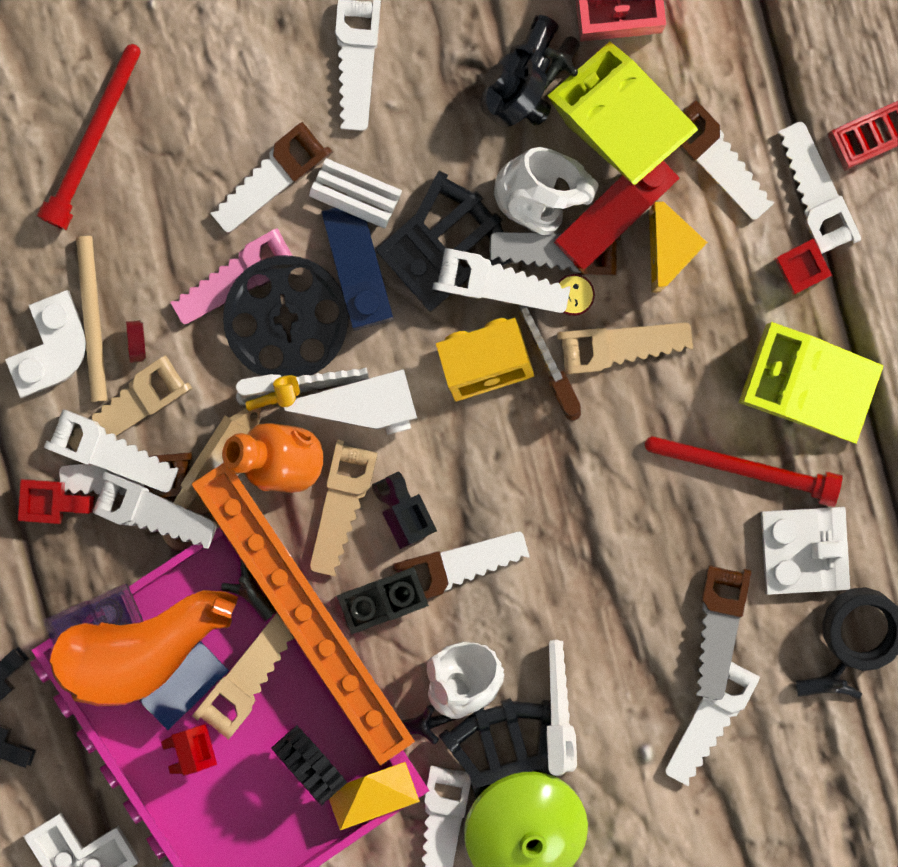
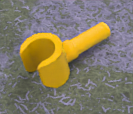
M287 375L276 379L273 382L275 392L246 401L247 410L252 411L276 403L280 407L291 406L295 402L296 396L300 393L296 376Z

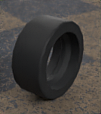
M867 587L849 589L838 595L827 607L822 621L823 638L830 651L848 667L861 671L876 670L891 663L898 655V606L883 593ZM870 605L884 613L888 622V630L884 640L878 647L868 652H856L844 644L841 638V626L850 611L859 606Z

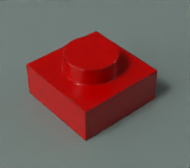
M814 238L774 258L793 295L832 276Z

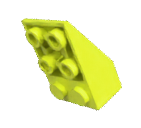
M611 41L578 68V74L575 77L570 75L547 95L565 124L633 185H636L698 131L696 125L653 80Z
M770 322L765 325L738 403L857 444L884 365L811 335Z

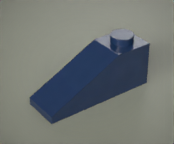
M337 208L321 211L353 330L357 331L393 321V314L367 221Z

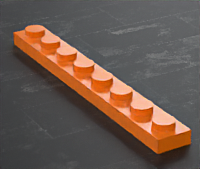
M222 463L193 482L191 486L378 765L381 766L415 742L236 473L231 471L225 463Z

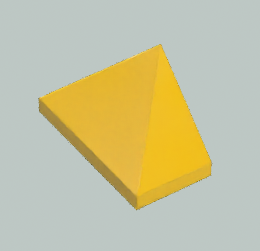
M406 762L350 781L329 799L340 830L420 802Z

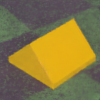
M664 201L655 202L649 209L651 293L661 292L708 243Z

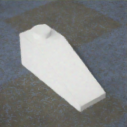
M404 369L300 397L291 406L284 407V410L287 412L373 429L386 428L387 435L411 429L410 420L417 419Z

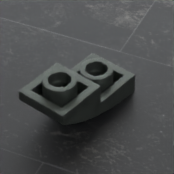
M414 567L337 595L351 635L429 606Z

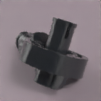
M535 15L523 43L512 46L510 53L504 55L498 64L488 71L484 78V85L486 87L481 97V110L501 127L515 125L524 118L528 119L534 126L535 124L540 125L550 114L551 105L541 99L547 82L545 71L550 63V58L545 55V50L549 47L559 28L558 24L550 17Z

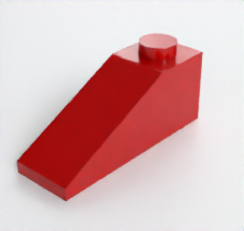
M664 161L657 165L636 185H633L622 175L554 243L583 272L675 184L680 177Z

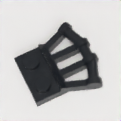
M440 170L435 176L417 213L375 249L430 313L452 295L451 293L432 289L433 283H438L444 249L446 248L439 241V238L468 213L471 214L480 226L458 244L454 250L468 252L486 235H488L490 241L492 233L504 232L501 225L502 218L497 213L492 214L481 202L484 198L478 191L472 192L447 179L448 174ZM439 194L460 204L433 229L430 230L424 224ZM498 257L490 260L492 266L501 264L504 267L512 264L510 259L505 262H501ZM459 263L454 286L461 287L469 280L471 271L469 266L463 268Z
M508 698L500 701L501 705L486 710L483 707L473 712L450 732L446 729L438 735L469 775L475 800L491 784L511 774L541 772L552 775L548 769L547 726H551V700H542L540 704L517 702ZM517 718L539 720L536 754L527 755ZM505 721L516 760L500 764L490 732V726ZM476 731L479 733L489 767L480 771L460 747V744Z

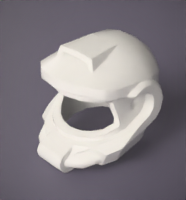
M537 147L524 152L504 165L495 180L494 197L499 209L509 219L541 235H552L562 224L563 209L573 205L591 204L599 184L584 170V166L577 160L552 149ZM557 178L564 179L569 185L570 190H555L554 186Z

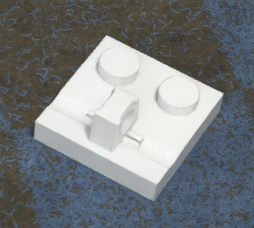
M845 507L760 511L765 594L850 589Z

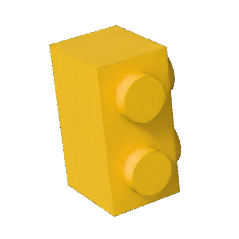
M505 318L495 319L488 322L484 328L469 333L467 331L454 332L448 335L444 341L436 343L447 385L455 402L535 377L516 318L509 320Z

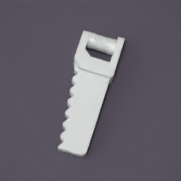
M338 0L335 35L338 46L342 48L338 53L339 58L342 60L338 67L343 72L339 77V81L343 84L339 90L343 96L340 106L344 108L340 113V117L344 120L340 126L341 129L365 131L368 128L374 52L378 43L381 0H373V2ZM345 16L372 18L371 30L350 28L345 23Z
M797 122L778 131V134L784 137L781 143L782 146L788 149L785 156L792 161L789 168L796 172L793 180L799 183L797 192L803 195L801 203L807 206L804 211L805 225L811 238H814L821 254L851 240L853 243L861 241V236L842 196L838 195L806 125L803 122ZM839 214L844 226L822 236L819 230L822 222Z
M449 248L444 249L438 283L434 282L432 288L441 292L476 299L482 297L557 313H563L566 310L570 286L562 289L559 283L550 285L547 279L538 281L536 275L527 277L524 271L515 274L513 268L510 267L504 270L501 264L492 266L490 260L483 258L479 254ZM459 260H465L471 269L467 288L454 286Z
M367 368L296 377L300 393L347 385L369 379ZM270 374L241 379L236 385L237 402L241 406H246V401L275 392L273 382L282 376Z
M65 409L62 410L51 441L46 440L44 448L84 464H93L162 492H169L179 470L177 467L170 468L168 462L159 463L157 456L149 457L148 452L145 450L138 451L136 445L127 446L125 439L117 440L116 435L113 433L106 434L105 428L101 427L98 422ZM75 423L80 424L83 432L77 452L66 448Z
M104 471L102 478L105 481L93 509L94 514L119 525H138L140 529L148 527L150 532L159 531L161 535L169 534L173 539L180 537L183 542L191 540L193 545L202 544L204 548L209 549L217 529L215 521L150 493L148 488L114 473ZM119 488L127 489L121 507L116 511H112L111 509Z
M550 640L551 726H547L548 769L552 775L561 776L565 772H573L577 767L576 734L573 726L569 724L570 714L568 712L569 702L567 700L568 691L566 688L567 679L565 675L563 641Z
M733 662L730 665L728 679L743 686V691L734 695L725 692L721 700L703 697L665 771L668 776L689 786V777L696 776V767L703 765L702 757L710 755L709 747L716 746V737L723 736V727L730 725V717L737 716L740 710L745 708L760 679V676Z
M430 766L427 787L430 791L424 797L425 812L429 815L425 820L428 829L424 832V837L427 839L423 844V849L426 851L422 857V861L426 864L424 867H453L461 821L465 817L471 785L466 771ZM435 783L462 788L460 800L440 797L434 790Z

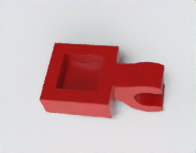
M21 479L18 521L61 524L63 512L93 513L95 496L64 494L65 482Z

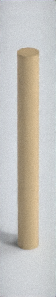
M92 236L76 237L91 402L108 401Z

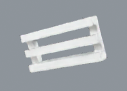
M326 158L316 181L311 187L309 197L385 229L399 201L402 190ZM324 184L327 185V186H329V187H332V188H334V189H336V190H339V191H341V192H343V193H346L347 195H344V194L339 193V192H337V191H335V190H332V189H330V188H328V187H325ZM362 201H365V202H367V203H369V204H372V205H374V206H376V207H379V208L383 209L384 211H381V210H379V209H377V208H374V207H372V206H370V205H367V204L363 203Z

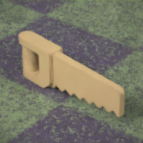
M689 323L611 330L597 328L557 333V340H562L566 375L600 372L602 369L611 367L613 362L621 365L624 360L634 362L637 357L645 360L648 355L658 357L660 352L669 355L672 349L677 352H681L684 347L690 350L693 349L692 332ZM591 337L593 357L587 365H581L578 338Z
M165 355L137 373L129 383V389L121 390L120 397H112L111 405H103L101 413H93L92 420L105 428L106 434L113 433L117 437L147 416L158 413L193 388L189 382L186 384L183 382ZM158 372L171 392L162 400L151 385L152 374ZM76 428L74 436H70L68 443L76 452L83 436L81 428Z
M339 439L336 442L327 480V495L310 564L312 571L336 576L334 568L340 565L338 556L345 552L343 544L349 541L347 533L353 530L351 521L357 519L355 510L361 507L359 499L365 497L367 489L370 488L378 455L376 452L344 445L345 441ZM340 461L366 467L365 474L357 478L337 474Z
M278 614L274 615L226 677L220 679L192 715L197 721L202 718L228 740L252 711V706L255 702L254 694L261 692L260 684L268 681L267 673L275 669L273 663L281 660L280 652L288 648L286 642L294 639ZM219 694L234 706L236 717L233 721L211 705Z

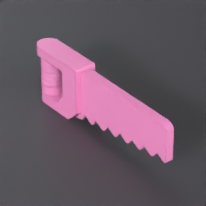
M278 228L246 244L245 248L239 252L238 259L229 260V266H220L219 273H210L209 280H200L199 287H191L189 294H181L179 301H171L170 303L183 324H189L224 305L235 280L248 267L261 260L262 246L268 244L274 256L292 255ZM256 274L248 280L247 289L249 291L256 286L262 287L271 281L265 275Z

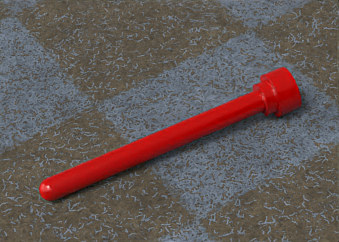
M129 44L125 47L55 197L50 196L48 202L43 201L36 215L39 219L67 231L74 216L70 213L73 208L70 204L140 57L141 51L136 44Z
M654 436L647 438L644 444L645 449L650 453L809 492L812 498L818 499L819 504L831 507L836 506L841 490L843 475L827 471L824 475L817 473L813 477Z

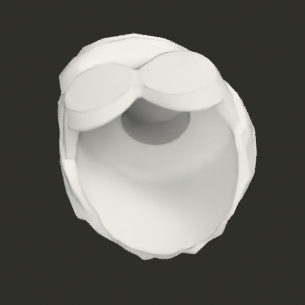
M461 642L446 646L441 652L431 657L427 663V675L430 681L428 697L435 710L451 719H460L467 714L488 706L496 698L504 681V669L501 667V662L496 657L495 651L489 649L486 645Z

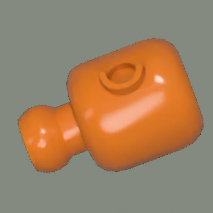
M275 423L258 424L249 430L248 434L239 433L231 436L225 442L222 450L225 465L233 472L244 473L253 485L263 491L288 493L305 491L315 484L323 466V450L320 441L311 431L297 426Z

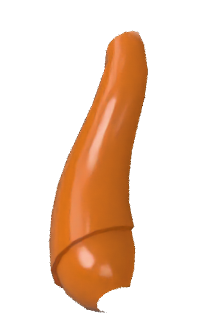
M202 590L185 597L158 616L140 623L115 625L101 622L99 625L84 623L71 626L60 634L53 648L50 658L53 677L62 689L72 694L74 701L95 706H123L144 699L166 683L195 645L210 631L230 627L232 621L231 614L239 597L227 592Z

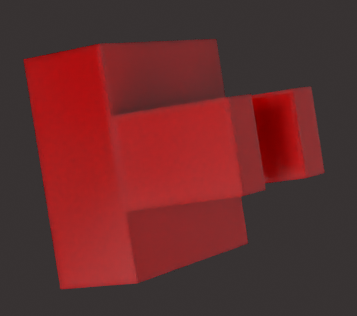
M206 724L172 734L161 741L163 750L175 748L178 762L168 766L170 774H182L185 776L218 765Z

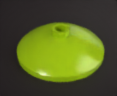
M541 772L511 774L487 787L470 808L464 828V842L467 854L474 867H573L579 859L587 840V815L576 792L561 779ZM539 840L536 846L526 847L529 841Z

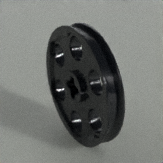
M280 255L256 262L235 280L225 301L223 324L230 348L248 369L261 376L273 374L299 377L319 372L338 354L347 334L348 310L340 286L328 271L308 259L292 255ZM295 268H306L312 274V284L308 289L296 291L289 285V274ZM262 274L270 279L272 288L268 295L257 298L249 293L247 283L252 276ZM281 294L284 295L285 304L289 312L297 313L298 319L291 322V342L287 340L286 329H283L282 323L274 322V317L280 315V308H282ZM331 300L338 305L339 314L333 322L323 323L316 318L315 308L320 301ZM248 313L256 319L257 328L252 335L240 336L234 331L232 325L237 315ZM314 338L323 344L324 353L319 360L310 362L301 356L300 347L305 340ZM274 345L281 349L283 361L279 366L267 368L262 365L259 360V353L265 346Z

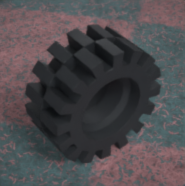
M297 725L271 747L279 759L321 806L347 783L327 757Z

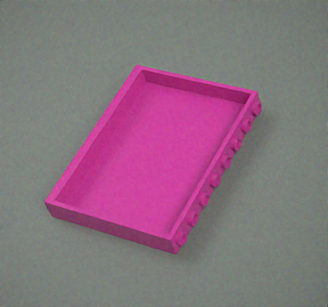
M219 527L215 531L209 549L204 548L202 544L191 545L121 592L135 623H140L158 616L185 597L202 590L225 592L221 590L223 583L239 584V578L242 576L240 557ZM232 592L227 593L239 598L231 614L232 621L230 627L212 630L201 640L229 670L223 677H226L275 615L273 614L264 621L250 603ZM90 612L82 624H88L104 612ZM55 635L31 650L36 657L30 662L34 671L43 683L49 679L52 681L59 694L53 697L57 706L66 719L71 715L75 716L82 727L81 730L76 732L89 754L95 750L98 751L106 763L99 768L112 789L119 785L129 798L122 804L135 824L142 820L152 833V835L146 838L148 844L159 860L167 856L173 867H319L404 809L401 808L340 830L329 799L321 806L271 749L296 725L327 757L347 783L406 762L418 798L430 791L404 751H401L381 766L378 765L295 639L286 642L288 648L280 652L281 660L273 663L275 669L267 673L268 681L260 684L261 692L254 694L255 702L252 706V711L229 740L202 718L197 721L192 717L193 713L216 684L167 730L139 701L123 706H95L74 701L72 694L62 689L53 677L50 658L57 641ZM219 694L211 705L233 721L236 717L234 706ZM206 724L218 765L185 776L182 774H170L168 766L178 762L175 748L163 750L161 741L172 734Z

